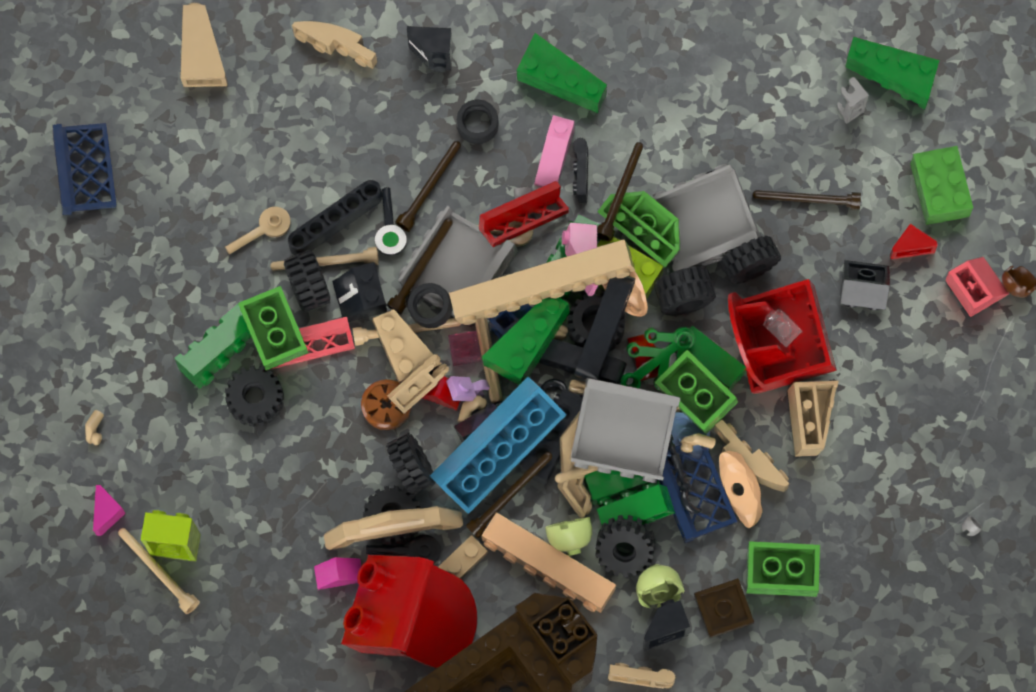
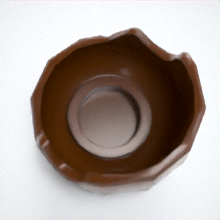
M1013 265L1010 266L1002 274V283L1005 290L1014 297H1028L1036 290V278L1023 266L1012 269Z

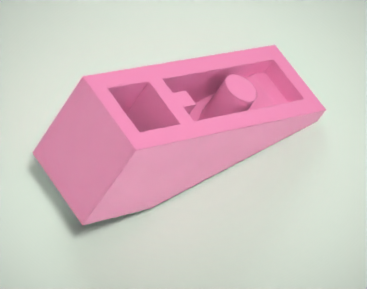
M553 115L534 185L543 187L554 181L559 182L574 134L575 121Z
M569 224L567 230L562 233V244L565 245L567 257L597 248V225ZM591 284L586 286L585 291L587 295L593 296L598 285Z

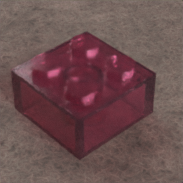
M477 331L448 335L453 366L481 362Z

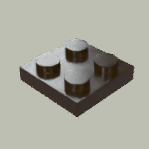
M739 578L694 593L709 638L754 624V619Z

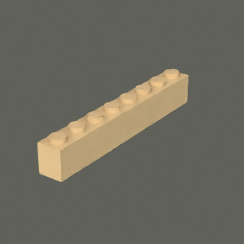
M623 239L453 291L449 295L455 319L460 324L469 325L482 317H496L499 312L505 310L508 312L520 309V306L528 303L529 305L539 304L542 302V299L548 297L558 298L571 290L574 292L582 291L591 284L601 285L614 277H627L630 275V272L635 271L629 245Z

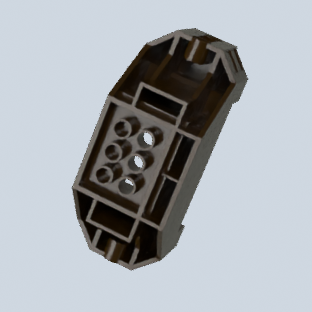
M533 593L515 606V613L404 692H500L503 688H509L512 692H581L592 681L598 635L569 596L559 597Z

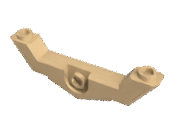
M579 413L560 437L561 472L578 468L574 466L575 462L570 461ZM585 475L559 483L558 487L579 518H584L585 515H588L592 508L590 494L582 485Z
M438 506L424 509L387 511L359 520L343 522L324 534L325 547L332 550L347 547L358 541L429 529L449 530L461 528L463 525L462 513L456 509Z

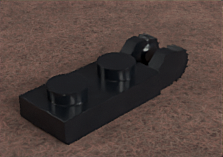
M580 137L575 139L573 143V150L577 161L573 162V172L577 174V182H573V195H577L579 203H587L589 150L587 141Z

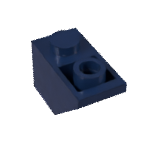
M525 304L516 311L508 312L505 310L499 312L496 317L489 318V328L500 339L532 307L529 304Z

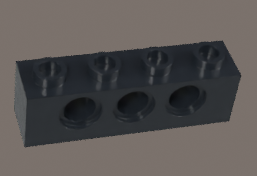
M565 389L562 390L560 395H555L553 401L563 412L569 415V418L564 421L561 420L550 431L559 435L556 440H549L545 436L520 461L519 465L522 466L521 474H524L538 460L536 458L537 453L550 452L552 459L532 478L545 486L547 485L561 458L560 437L579 413L582 397Z

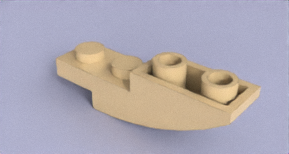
M313 21L294 22L292 25L294 36L303 43L307 41L321 53L326 52L331 55L336 48L338 53L346 57L349 55L363 67L368 66L373 69L377 63L376 53L364 47L362 36L351 30L329 23Z
M721 420L715 425L714 432L726 445L723 447L722 452L733 451L741 454L761 485L782 492L788 489L789 483L787 481L789 478L781 469L778 471L773 465L774 461L767 452L763 453L758 449L752 454L751 447L746 441H740L736 436L735 428L730 423L726 424Z

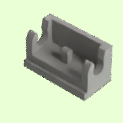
M855 77L849 79L848 92L844 87L841 88V94L847 101L845 108L842 107L841 103L838 102L837 109L844 117L846 124L864 113L869 96Z

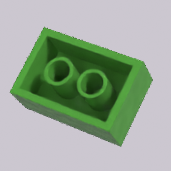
M958 146L913 154L910 165L925 224L930 225L970 217L973 204Z
M281 286L238 303L266 370L308 353Z
M688 350L655 381L657 388L663 394L680 397L678 408L705 435L738 403L737 398Z
M749 541L747 547L746 593L817 597L819 592L820 545Z

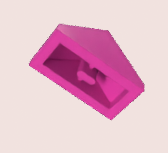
M96 485L93 531L97 536H102L126 513L101 485Z
M335 557L314 566L318 590L358 583L357 575L361 567L360 558Z

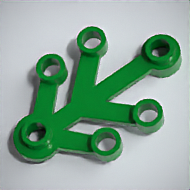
M681 327L674 333L657 332L654 328H648L644 333L645 339L649 343H656L657 341L671 342L665 348L639 346L635 342L628 344L626 351L630 357L648 356L652 358L634 373L623 375L621 385L640 388V380L659 365L658 376L653 381L655 388L659 390L655 381L669 368L670 356L677 351V360L687 349L693 346L695 334L690 328ZM654 332L655 337L653 339H649V334ZM682 335H687V338L684 341H680V337ZM637 347L635 353H630L631 348ZM633 378L631 384H626L627 379Z

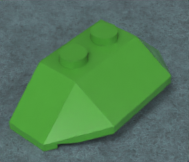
M645 191L625 193L613 225L666 268L680 251L679 219ZM611 194L597 211L605 219L615 194Z

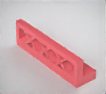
M347 317L299 328L304 343L309 342L306 345L307 350L312 353L305 354L269 370L355 349ZM347 334L349 344L339 346L333 342L337 335ZM316 340H322L327 343L321 351H316L311 346Z

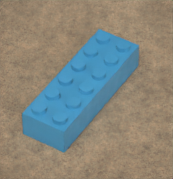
M527 377L430 477L469 514L566 414L535 382Z

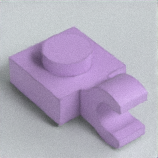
M451 376L446 381L453 401H473L476 395L483 397L482 390L490 389L487 380L471 383L470 377Z

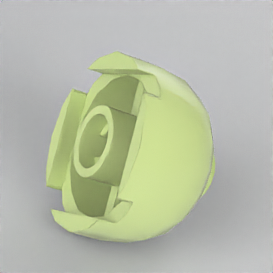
M590 517L564 521L545 527L551 546L561 552H567L568 556L581 553L580 548L587 546L591 541L592 525Z
M658 564L651 565L643 571L636 585L638 600L646 608H650V605L658 604L657 608H659L661 603L674 599L675 602L681 599L680 594L685 591L679 574L669 566Z

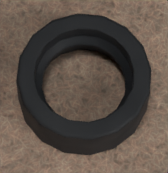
M475 99L468 101L461 106L457 113L458 132L469 143H487L494 138L498 131L499 118L497 110L485 100ZM474 111L487 113L491 120L489 128L480 133L469 131L464 123L469 113Z
M424 283L416 287L408 299V311L411 317L420 326L428 329L437 328L445 324L453 311L449 294L438 284ZM429 293L438 294L443 300L442 311L433 318L422 317L417 310L419 300Z

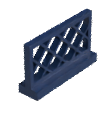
M106 123L62 127V124L52 125L62 215H72L73 211L117 207ZM102 130L103 137L98 143L89 137L92 131ZM76 132L82 137L76 144H73L67 139V133ZM85 139L94 145L88 154L79 148ZM97 149L105 153V158L101 163L91 157ZM74 151L84 156L78 165L70 160V156ZM87 160L97 166L91 174L81 168ZM100 169L108 174V178L103 184L94 178V175ZM77 171L87 177L81 185H78L72 179ZM90 180L99 186L93 195L84 189ZM104 190L110 194L111 201L101 202L96 197ZM80 192L90 198L85 204H75V197Z
M682 444L676 446L675 450L677 454L683 456L681 460L682 465L685 458L698 463L694 474L684 471L686 476L692 478L690 484L692 485L694 479L707 484L702 496L692 491L689 492V495L700 499L698 508H700L702 501L715 505L711 517L698 513L694 514L691 519L689 512L681 504V490L676 482L678 473L676 472L674 477L672 470L675 471L673 465L669 464L666 457L662 475L664 478L659 480V482L668 489L675 510L673 514L684 543H688L695 538L737 523V519L708 449L701 446L703 453L699 460L688 455L686 452H681L680 447ZM704 456L706 458L707 463L702 461ZM700 464L710 468L712 474L709 481L696 476ZM712 478H714L716 484L711 482ZM709 486L719 490L720 497L718 502L705 497ZM718 507L728 512L729 520L721 522L713 518ZM696 515L709 520L706 529L696 531L693 524ZM711 522L716 523V525L710 527Z

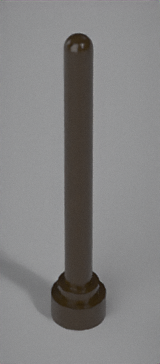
M459 141L452 143L408 211L400 214L396 219L395 224L404 231H411L415 224L414 216L460 149L461 143Z
M637 142L634 145L605 222H602L597 227V238L603 241H612L615 234L613 224L643 150L641 142Z
M755 190L752 194L755 199L846 205L850 210H860L861 202L860 192H852V194H847V196Z
M445 219L399 294L391 297L386 304L388 308L402 315L406 308V298L453 225L451 219Z
M545 452L480 518L471 519L466 524V527L477 538H480L487 527L486 524L494 517L496 512L498 513L552 459V454Z

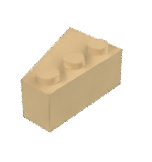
M395 310L372 319L399 383L407 379L421 365L423 366L425 361L433 355ZM439 362L433 369L441 366V363Z
M839 381L794 382L787 390L795 457L818 456L825 448L830 415Z

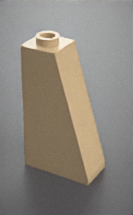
M200 3L183 5L181 81L183 87L228 86L205 5Z

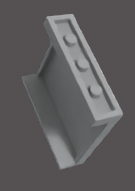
M730 164L719 165L711 173L698 174L690 182L677 183L669 191L665 192L663 190L652 195V198L679 219L680 251L672 260L674 271L689 267H706L722 260L724 256H727L728 252L733 251L735 247L741 246L742 243H747L751 239L761 237L737 173Z
M447 206L444 211H440L437 215L433 228L425 233L421 246L413 251L411 261L400 271L398 281L403 287L447 218L453 221V225L411 292L424 283H434L443 287L449 294L453 291L499 278L503 275L518 250L515 244L509 240L492 247L477 225L452 212L451 208ZM429 293L422 297V299L441 310L443 309V300L438 294Z
M587 378L570 461L575 462V467L588 469V466L591 465L598 467L597 471L611 474V470L620 471V476L634 479V474L643 476V481L657 483V479L663 480L664 465L680 397Z

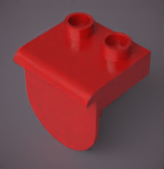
M810 279L742 299L736 292L728 295L731 324L740 354L746 366L751 393L767 392L793 384L794 382L804 381L837 371L815 285Z
M368 555L367 561L360 567L357 575L359 587L353 606L344 617L345 633L341 644L361 653L409 657L429 667L438 668L472 644L477 628L476 603L464 581L433 565L434 561L421 557Z

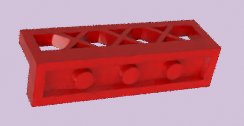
M554 181L481 214L479 230L490 245L495 247L506 240H511L568 214L569 208L560 198L561 186L557 181ZM556 203L560 209L552 211L548 210L547 206ZM531 213L542 214L541 218L537 220L528 218V215ZM514 221L523 223L519 228L509 227V224ZM494 230L503 231L504 233L503 235L494 238L490 232Z

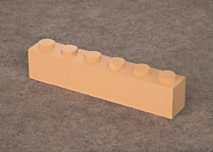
M497 512L482 534L483 545L493 552L496 550L504 554L503 557L513 564L518 562L523 565L524 571L532 576L536 574L544 578L543 582L552 588L557 586L564 590L563 594L566 597L569 596L572 600L577 598L582 601L583 606L591 612L598 611L601 613L616 589V585L555 549L550 544Z

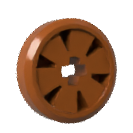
M384 379L374 382L365 390L361 399V409L364 418L370 425L380 430H393L407 421L412 407L403 414L392 401L390 409L388 407L382 409L383 405L381 403L383 401L388 402L390 399L387 395L401 383Z

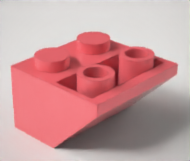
M984 257L968 260L949 271L945 280L970 317L1009 294Z

